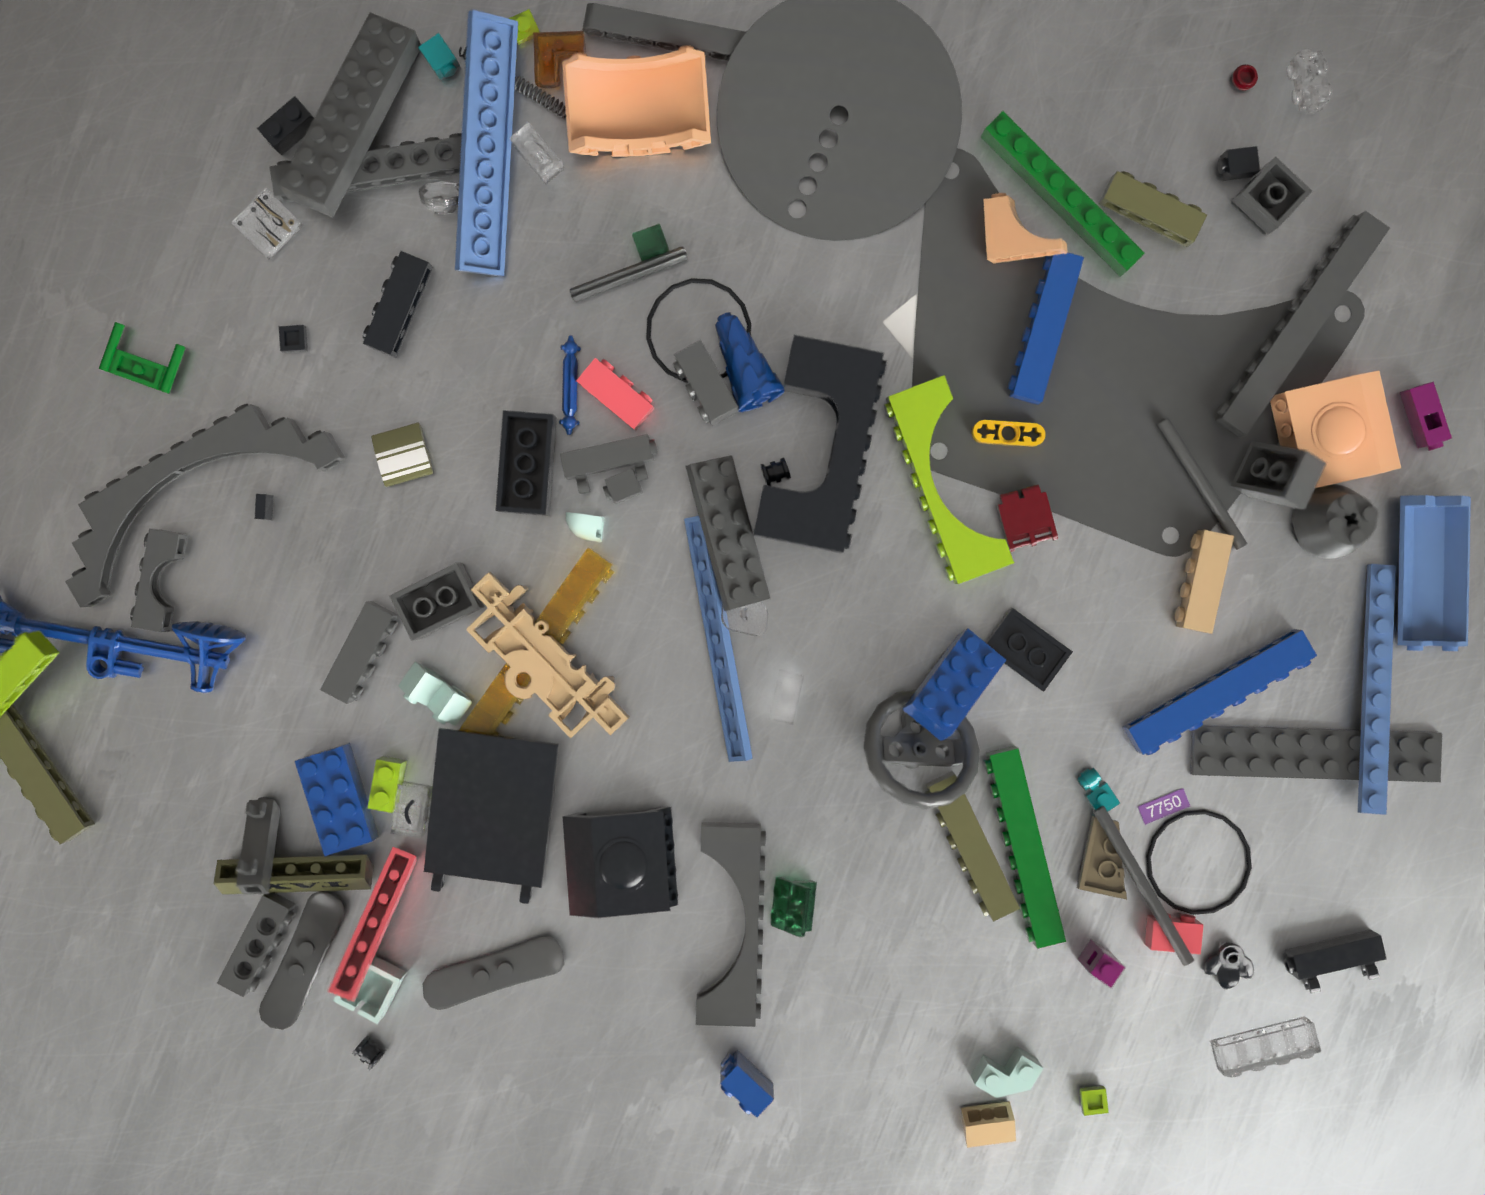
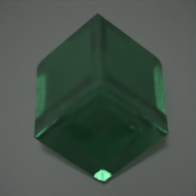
M660 223L632 234L641 262L669 251Z

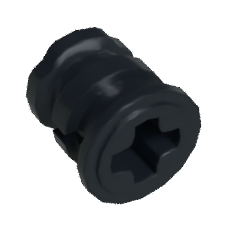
M784 457L780 458V461L777 463L775 461L770 462L768 466L760 464L763 477L768 486H771V483L774 481L779 483L782 482L781 479L791 478Z
M366 1036L352 1054L354 1056L358 1055L362 1063L366 1062L369 1064L368 1070H371L383 1057L386 1049L379 1050L377 1048L379 1045L375 1042L372 1044L370 1038Z

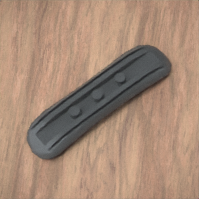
M319 891L313 893L306 902L288 949L260 1004V1018L270 1028L284 1030L291 1027L298 1019L322 961L344 917V905L331 894Z
M542 936L485 956L433 971L425 978L422 984L423 997L431 1008L442 1010L503 988L554 975L561 971L565 964L563 951L557 940L552 937Z

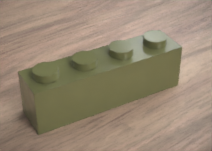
M1117 171L1111 177L1099 205L1186 247L1195 242L1207 217V214L1201 212L1202 209L1193 204H1184L1179 201L1180 199L1176 195L1171 193L1164 194L1158 191L1157 187L1151 183H1141L1135 180V177L1128 172Z

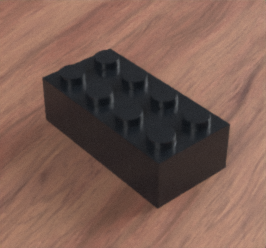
M503 410L495 511L543 516L550 515L557 421L555 415Z

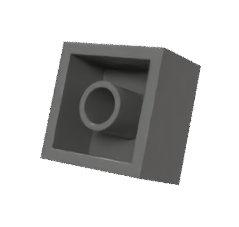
M1275 157L1254 176L1232 202L1266 234H1270L1280 227L1309 196L1312 190Z

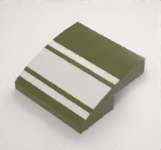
M419 422L371 436L385 487L433 474L429 451L426 449L422 427Z

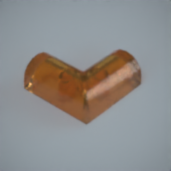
M583 31L533 33L535 84L541 88H556L560 86V60L572 58V55L575 53L586 54Z

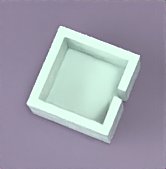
M374 956L355 1001L352 1002L337 995L333 1001L351 1011H354L361 1001L366 1002L357 1014L378 1024L388 1010L407 972Z

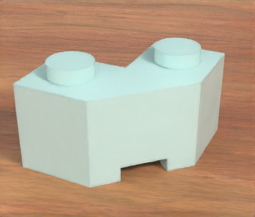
M414 662L398 685L405 693L403 697L413 704L419 702L426 705L434 713L432 717L439 723L445 724L448 722L456 726L472 701L459 688L454 685L450 686L440 679L441 676Z
M1016 1047L1005 1067L983 1055L972 1072L971 1078L975 1086L998 1098L1031 1090L1044 1068L1037 1058Z

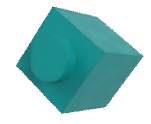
M439 33L418 47L440 80L444 77L452 76L457 71V68L460 67L456 57Z

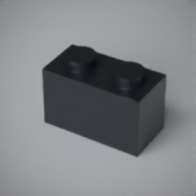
M294 96L257 129L280 155H283L305 136L314 117L298 98Z

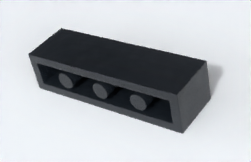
M400 251L399 256L394 257L391 264L392 273L390 278L386 279L382 285L381 292L383 295L381 300L376 302L373 307L372 316L374 317L372 322L364 329L362 336L364 345L391 357H397L432 272L433 266L429 262L403 251Z

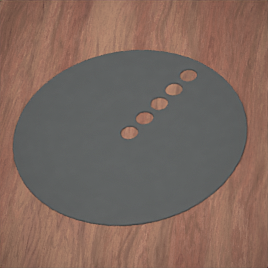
M785 0L758 19L735 47L721 80L717 102V130L723 157L731 176L746 198L770 220L792 232L816 239L833 241L853 240L881 233L898 225L920 209L934 194L951 166L957 150L962 123L960 86L947 50L932 28L919 15L896 0ZM835 106H843L847 109L848 119L844 124L837 125L831 121L830 112ZM831 129L836 132L838 142L834 147L825 148L820 144L819 137L824 130ZM822 153L826 156L827 166L823 171L816 172L810 168L809 159L813 154ZM805 176L814 178L817 183V189L811 195L802 194L798 187L799 181ZM793 200H802L806 204L807 210L803 217L793 218L789 214L788 206Z

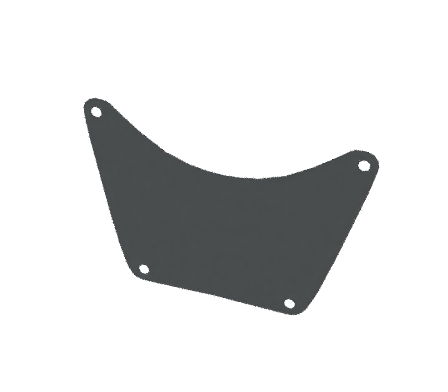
M957 148L952 162L959 166L958 176L954 179L944 177L934 194L926 201L924 213L912 387L945 375L953 400L940 415L932 434L929 454L930 469L936 473L1000 495L1017 491L1019 499L1023 498L1021 489L1039 484L1041 492L1047 493L1051 512L1165 556L1177 557L1190 552L1193 549L1191 548V540L1193 535L1197 533V530L1211 531L1218 523V520L1157 424L1169 418L1228 511L1241 494L1240 491L1231 487V484L1251 442L1256 441L1277 445L1279 439L1270 402L1249 433L1242 437L1236 436L1215 421L1219 415L1217 410L1225 400L1228 401L1233 395L1231 389L1236 382L1244 379L1247 374L1245 369L1253 359H1258L1262 353L1259 351L1262 344L1268 338L1271 339L1276 333L1273 330L1280 319L1287 317L1290 312L1288 307L1293 300L1268 307L1224 315L1176 314L1126 302L1078 278L1042 403L1036 405L1009 397L1011 390L1007 389L1011 375H1016L1018 366L1014 365L1018 351H1022L1025 342H1022L1021 339L1025 327H1029L1032 318H1029L1028 315L1032 303L1037 302L1039 294H1036L1035 290L1039 279L1044 278L1046 270H1043L1042 266L1046 256L1001 263H992L987 260L984 199H989L992 194L999 192L976 157ZM1346 291L1276 394L1323 382L1364 319L1365 308L1363 303L1353 292ZM1345 305L1350 308L1352 314L1347 322H1339L1335 318L1337 307ZM981 420L1037 423L1044 428L1045 439L1041 444L1034 447L978 443L972 437V428ZM982 425V428L977 429V433H980L982 438H985L987 434H995L993 439L997 440L996 431L998 425H995V430H986V425ZM1010 426L1004 427L1002 429V437L1005 440H1012L1015 437L1014 429ZM1019 427L1021 434L1018 441L1022 442L1021 437L1023 436L1031 437L1032 442L1039 437V434L1035 433L1034 428H1032L1031 432L1023 433V427ZM935 443L946 445L948 452L945 458L940 460L933 458L931 447ZM1168 527H1174L1179 532V539L1174 544H1167L1162 538L1163 531Z

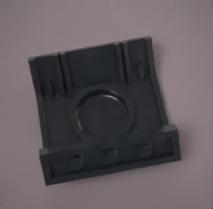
M659 807L643 812L587 816L586 813L579 812L562 817L570 916L605 918L670 911L671 907L678 905L671 807Z

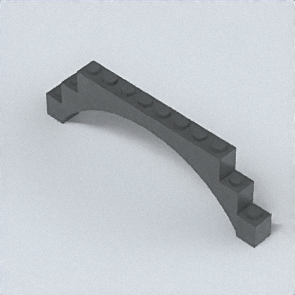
M243 404L234 410L235 413L228 418L223 416L213 422L214 426L209 429H200L192 434L193 438L190 440L175 443L170 447L171 451L163 455L161 453L149 459L150 463L147 465L132 468L127 472L128 476L123 479H114L106 484L107 488L100 492L94 491L84 497L85 501L78 504L92 529L78 535L79 539L72 542L85 567L73 572V577L65 581L80 607H92L112 595L109 591L111 572L117 551L128 528L147 502L178 476L199 465L222 457L248 453H271L292 456L315 464L318 470L326 471L345 460L331 433L319 430L309 435V440L306 441L295 420L281 417L271 423L272 427H270L259 407L252 404Z

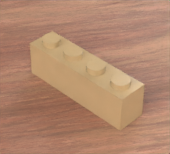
M1197 530V533L1193 535L1191 540L1193 551L1185 567L1187 578L1180 589L1182 601L1180 607L1175 612L1176 627L1213 633L1234 536L1208 530Z

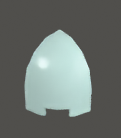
M566 512L567 525L570 531L577 537L590 541H602L604 517Z

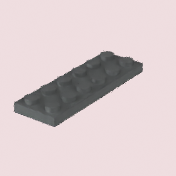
M732 455L687 465L688 478L724 611L770 599Z

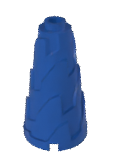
M730 312L720 315L717 318L718 322L715 324L720 341L719 347L727 365L725 369L732 386V395L740 412L751 411L762 407V403L767 400L770 403L780 397L785 392L777 374L770 368L763 353L759 352L751 334L747 333L737 316L731 315Z

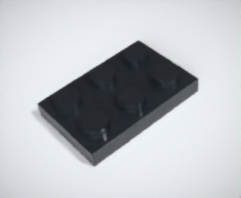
M1014 608L1008 611L986 642L1006 659L1005 665L1043 692L1073 653V651Z

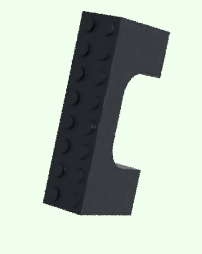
M794 335L783 388L786 392L816 397L826 401L834 410L836 428L823 484L809 492H798L764 485L754 536L836 553H844V549H849L852 534L848 533L849 524H854L857 509H853L854 500L857 501L859 499L862 484L857 483L859 476L864 475L867 460L863 459L864 451L867 452L869 450L872 435L868 434V429L874 425L877 410L873 409V404L877 403V400L880 398L882 385H878L879 378L882 379L887 360H883V352Z

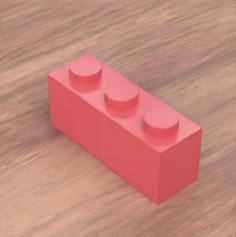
M595 358L576 381L636 431L654 410L653 405L650 404L653 400L643 391L638 394L631 387L634 384L624 375L620 378L612 372L615 368L605 359L600 362Z

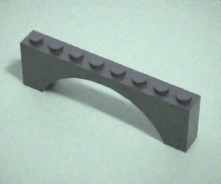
M702 822L701 852L717 861L733 879L743 901L746 926L742 946L730 969L715 984L697 993L696 1025L755 1027L756 1019H761V1003H756V994H761L762 979H757V969H762V954H758V945H763V930L758 929V920H763L764 905H759V895H764V880H760V871H765V856H760L761 846L766 844V831H761V824Z

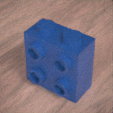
M737 1050L733 1055L728 1054L720 1064L722 1066L720 1071V1087L727 1096H734L740 1102L739 1106L745 1113H752L757 1118L774 1100L773 1082Z

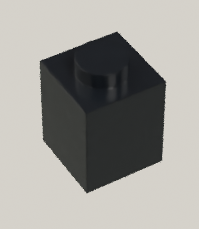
M1257 146L1226 150L1218 160V172L1222 174V181L1252 178L1260 172Z

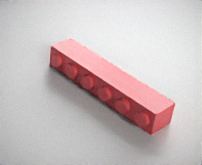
M392 847L328 992L352 1002L355 1001L416 864L417 857L415 855Z

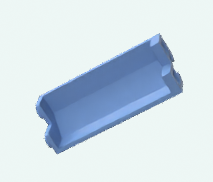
M1400 496L1397 645L1407 646L1409 651H1423V646H1442V651H1458L1459 647L1468 646L1471 497Z

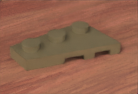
M1092 815L1077 888L1127 900L1122 860L1098 819ZM1113 820L1114 824L1120 832L1119 822L1117 820Z

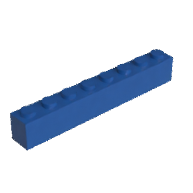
M1293 629L1122 727L1138 753L1151 755L1160 749L1159 746L1163 743H1172L1182 737L1181 733L1188 729L1193 731L1203 725L1202 721L1207 718L1219 717L1228 706L1242 704L1247 700L1246 696L1251 693L1258 694L1268 688L1267 684L1274 680L1279 682L1290 676L1289 672L1295 668L1299 670L1311 664L1310 660L1317 657V654L1304 631Z

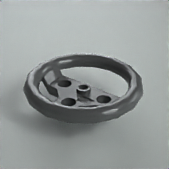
M916 690L897 692L879 703L866 723L863 748L869 770L882 789L903 804L924 809L949 805L967 792L978 772L980 749L974 728L965 716L957 727L961 738L940 741L903 711L901 716L902 729L895 737H883L880 732L888 716L905 706ZM911 722L919 725L920 733L912 731L910 727ZM889 745H893L898 749V757L890 754ZM936 747L944 750V759L937 756ZM884 764L904 765L910 769L917 768L918 766L951 767L963 764V768L955 782L942 791L923 793L910 790L895 780Z

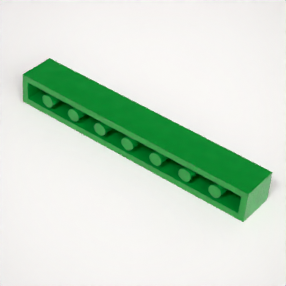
M1004 111L985 128L981 138L1120 277L1145 254Z
M1011 746L987 752L984 766L987 774L992 776L993 783L990 784L993 799L997 798L999 807L996 808V814L999 823L1003 822L1005 831L1001 832L1005 847L1009 846L1011 855L1007 856L1011 871L1015 870L1017 879L1013 880L1017 895L1021 894L1023 903L1019 904L1023 919L1027 918L1029 926L1025 928L1029 943L1033 942L1037 949L1066 942L1019 748Z

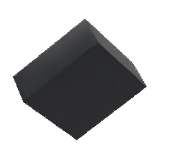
M279 326L280 351L283 353L308 351L306 326Z
M256 494L255 519L272 520L273 495Z

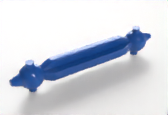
M569 335L567 342L560 346V349L564 350L566 355L563 359L562 411L565 417L559 420V424H562L565 428L567 435H571L575 426L579 425V421H576L574 417L577 411L576 380L578 361L575 354L581 350V347L577 346L574 342L573 336Z

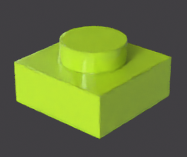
M530 9L508 18L518 21V45L541 35Z
M1104 1085L1079 1088L1081 1108L1084 1116L1109 1113L1107 1093Z

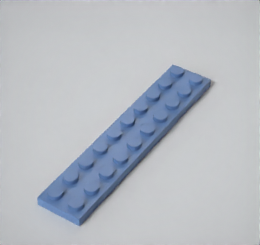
M477 10L468 11L455 270L504 276L518 21Z

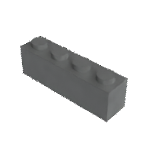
M367 601L320 690L346 704L353 702V700L357 701L364 689L361 687L364 679H368L374 671L375 666L372 664L376 656L380 657L386 648L384 641L387 635H392L397 627L398 622L395 620L398 615L373 601Z

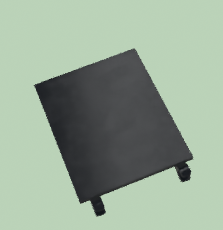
M445 728L438 729L424 872L433 873L432 891L440 892L444 886V875L522 885L519 902L529 903L532 897V887L541 888L543 882L559 744Z

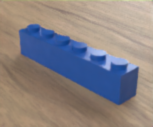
M1069 252L1045 257L1042 269L1046 271L1044 278L1039 279L1035 293L1039 295L1037 302L1032 303L1028 317L1032 319L1030 326L1025 327L1021 341L1025 343L1023 350L1018 351L1014 365L1018 366L1016 375H1011L1007 389L1011 390L1009 397L1036 405L1042 403L1084 257Z

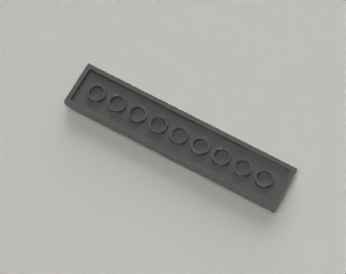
M1202 725L1192 731L1190 774L1201 776L1359 780L1361 730ZM1390 731L1388 781L1441 782L1442 733Z

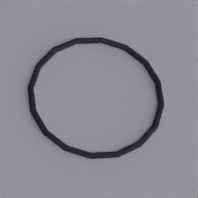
M690 278L671 285L655 300L647 317L646 340L653 359L668 375L679 380L681 379L678 374L669 370L658 358L651 340L652 317L660 301L674 289L690 283L712 284L727 291L741 306L747 323V333L751 334V321L745 304L731 288L712 279ZM726 371L720 374L722 378L728 376ZM683 378V379L681 380V381H683V382H685V383H688L687 380H686V378Z
M1208 810L1184 811L1165 821L1152 837L1146 856L1148 878L1157 895L1173 909L1192 915L1215 913L1231 905L1246 888L1252 870L1250 846L1241 829L1226 816ZM1205 814L1223 820L1238 833L1246 849L1247 869L1242 885L1228 901L1213 909L1191 910L1175 905L1161 893L1152 875L1151 856L1157 838L1169 824L1185 816Z

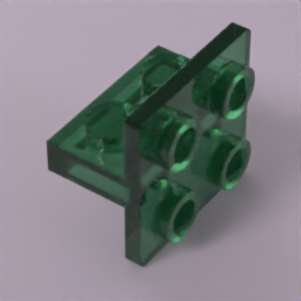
M776 877L773 890L771 926L797 937H805V932L812 931L817 882L812 880L790 881L782 877Z

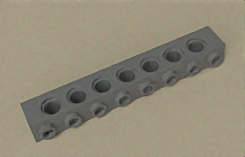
M462 133L451 134L449 138L445 139L430 137L426 138L425 142L420 143L404 141L400 143V146L395 147L379 145L375 147L376 150L367 151L347 192L460 174ZM452 150L453 154L449 159H442L444 151ZM420 155H428L426 162L417 163ZM403 158L401 166L393 167L395 159ZM279 161L277 165L269 166L274 197L281 202L292 201L287 198L279 187L291 161ZM372 162H378L376 170L368 171V167Z

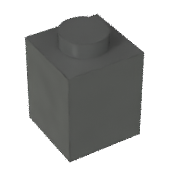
M632 468L605 479L606 486L603 487L608 501L613 499L615 504L643 493Z

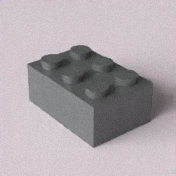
M701 340L674 354L676 362L673 363L674 368L681 380L686 378L688 382L685 385L686 390L692 401L698 400L701 406L697 408L705 423L710 421L711 425L714 426L738 412L735 400Z
M1252 441L1231 487L1253 499L1305 510L1326 463L1306 450Z
M455 563L390 595L391 601L411 641L418 640L484 608L481 600L471 591L474 585L463 563Z

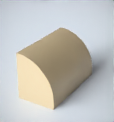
M1010 1101L961 1108L967 1148L1016 1141L1015 1118Z

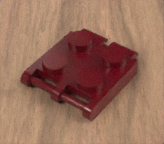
M1039 484L1021 489L1023 498L1020 499L1017 491L999 495L1001 504L997 505L1010 553L1015 552L1016 548L1027 545L1033 547L1038 542L1045 540H1058L1047 493L1041 492ZM1050 532L1048 535L1035 538V535ZM1029 538L1027 541L1013 544L1014 541Z

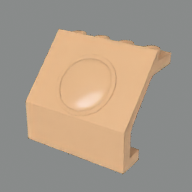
M1380 371L1358 374L1274 395L1270 401L1280 446L1306 450L1326 463L1315 488L1401 468Z

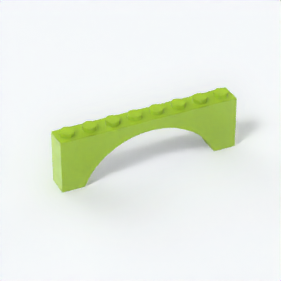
M945 375L888 396L884 408L888 418L893 417L896 425L893 427L894 435L897 441H902L905 449L901 451L906 465H911L913 471L910 474L912 483L915 488L919 487L922 495L919 497L920 505L923 511H928L931 520L927 521L932 535H937L939 540L936 547L940 557H945L948 565L945 567L949 581L953 580L955 584H960L1011 565L1014 561L1006 540L982 535L965 526L947 509L935 488L930 469V443L940 415L953 400Z

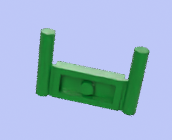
M115 322L99 369L170 394L186 347L176 344L168 367L117 349L125 325Z

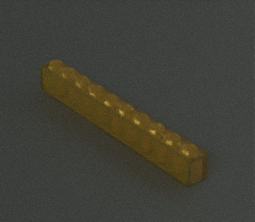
M587 548L534 624L540 620L547 621L549 629L544 634L552 635L558 642L564 644L572 633L569 631L571 625L574 622L578 624L586 612L583 609L588 602L592 604L600 594L597 590L602 582L606 584L614 574V571L611 570L614 564L593 549ZM507 663L459 728V731L499 736L498 728L502 723L507 725L513 717L514 713L511 710L516 703L521 705L525 699L515 697L506 688L504 676L506 670L508 671L510 668ZM521 672L517 675L516 680L520 686L525 687L530 684L531 678L528 673Z

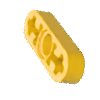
M981 420L973 426L972 437L978 443L1034 447L1044 441L1045 430L1037 423ZM982 425H986V430H995V425H998L996 431L997 440L993 439L995 434H987L985 438H982V435L977 433V429L982 428ZM1010 426L1014 429L1015 437L1012 440H1005L1002 437V429L1004 427ZM1019 427H1023V433L1031 432L1032 428H1034L1035 433H1038L1039 437L1034 442L1028 436L1021 437L1022 442L1018 441L1021 434Z

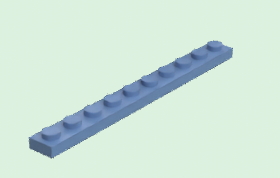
M699 516L684 519L728 760L729 762L747 761L753 759L726 611L723 608Z
M1367 565L1358 813L1387 815L1395 565Z

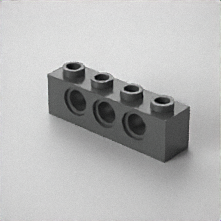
M276 893L262 895L217 984L242 997L250 991L254 992L261 981V978L258 977L262 969H267L273 958L270 956L272 949L277 948L284 937L281 934L284 926L288 927L295 916V913L292 912L296 905L295 903ZM267 917L271 918L274 921V928H271L267 925ZM255 939L262 942L263 950L255 946ZM244 961L250 963L252 971L244 968Z

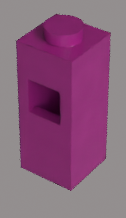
M1434 381L1399 392L1417 449L1427 447L1428 451L1443 447L1444 441L1452 439Z
M1090 939L1077 959L1092 976L1110 988L1113 987L1125 969V966L1110 951Z

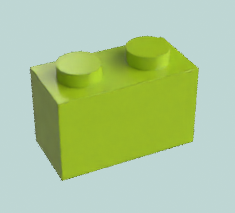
M386 756L376 759L367 809L389 813L399 809L407 760Z

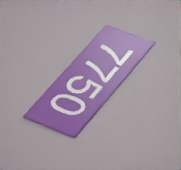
M1182 788L1140 805L1138 809L1146 825L1188 808L1190 803Z

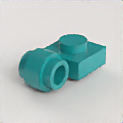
M1087 768L1080 773V777L1077 780L1085 791L1091 790L1084 796L1094 810L1104 806L1108 812L1120 804L1105 781L1099 785L1102 778L1095 768L1090 770Z

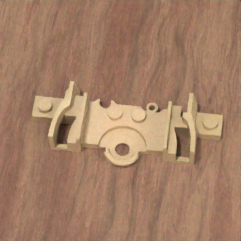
M488 572L471 589L488 609L466 630L488 653L495 650L510 666L504 676L508 691L521 699L532 698V695L536 693L552 710L548 716L570 738L592 718L609 735H612L629 718L628 714L608 695L615 688V683L613 682L615 678L613 676H605L598 681L593 673L589 675L586 672V664L579 669L574 668L571 662L576 657V654H569L552 635L544 634L549 629L547 621L540 620L534 624V616L532 615L534 611L530 610L524 603L514 611L515 608L512 605L529 588L517 585L509 591L491 572ZM495 615L505 626L495 630L483 639L475 630ZM526 672L530 675L531 682L528 686L523 687L517 683L516 678L519 673ZM578 701L587 712L571 731L562 720L572 711Z

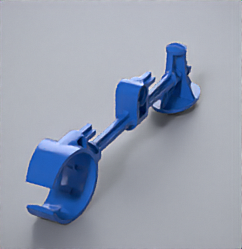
M0 595V632L2 634L8 635L11 633L17 637L23 632L30 633L40 630L45 637L87 644L86 668L88 673L96 679L115 678L118 674L140 678L144 670L143 663L121 660L122 651L187 662L191 668V690L209 693L214 690V683L219 668L227 669L230 662L229 653L243 643L246 638L244 633L221 624L190 621L172 625V631L176 633L183 646L128 637L123 634L122 630H116L115 632L111 628L102 630L100 626H95L89 630L28 619L23 612H19L5 603ZM184 637L198 644L199 649L190 647ZM0 638V653L10 649L15 644L14 640ZM232 645L223 654L213 652V648ZM100 659L106 662L107 668L101 665ZM195 664H199L198 682H196ZM214 667L211 681L208 683L209 669Z

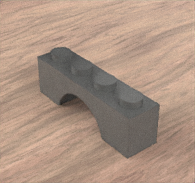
M149 528V533L144 538L145 554L139 564L141 576L140 581L135 587L136 602L130 613L131 627L156 632L170 631L174 607L162 597L159 589V579L167 565L176 560L183 559L188 535Z

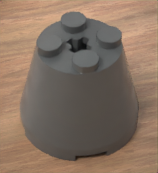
M1332 484L1315 488L1305 510L1294 508L1291 523L1294 526L1298 539L1297 542L1306 552L1319 558L1333 559L1351 554L1371 537L1377 525L1378 511L1368 499L1352 489Z

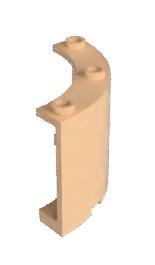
M682 46L677 51L644 58L629 56L626 59L589 57L585 53H575L572 55V58L562 62L568 148L570 153L597 156L599 151H609L612 157L645 156L671 153V147L683 146V149L687 150L711 143L704 52L695 50L692 46Z

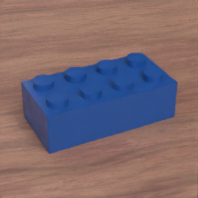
M967 628L956 636L902 710L942 741L952 736L1003 666L1006 659Z
M350 743L295 760L324 856L372 842L379 837L371 809H367L368 799Z

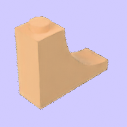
M1006 193L992 194L991 198L984 199L988 261L1001 263L1067 253V243L1062 239H1046L1031 234L1018 217L1015 200L1008 195L1006 196Z

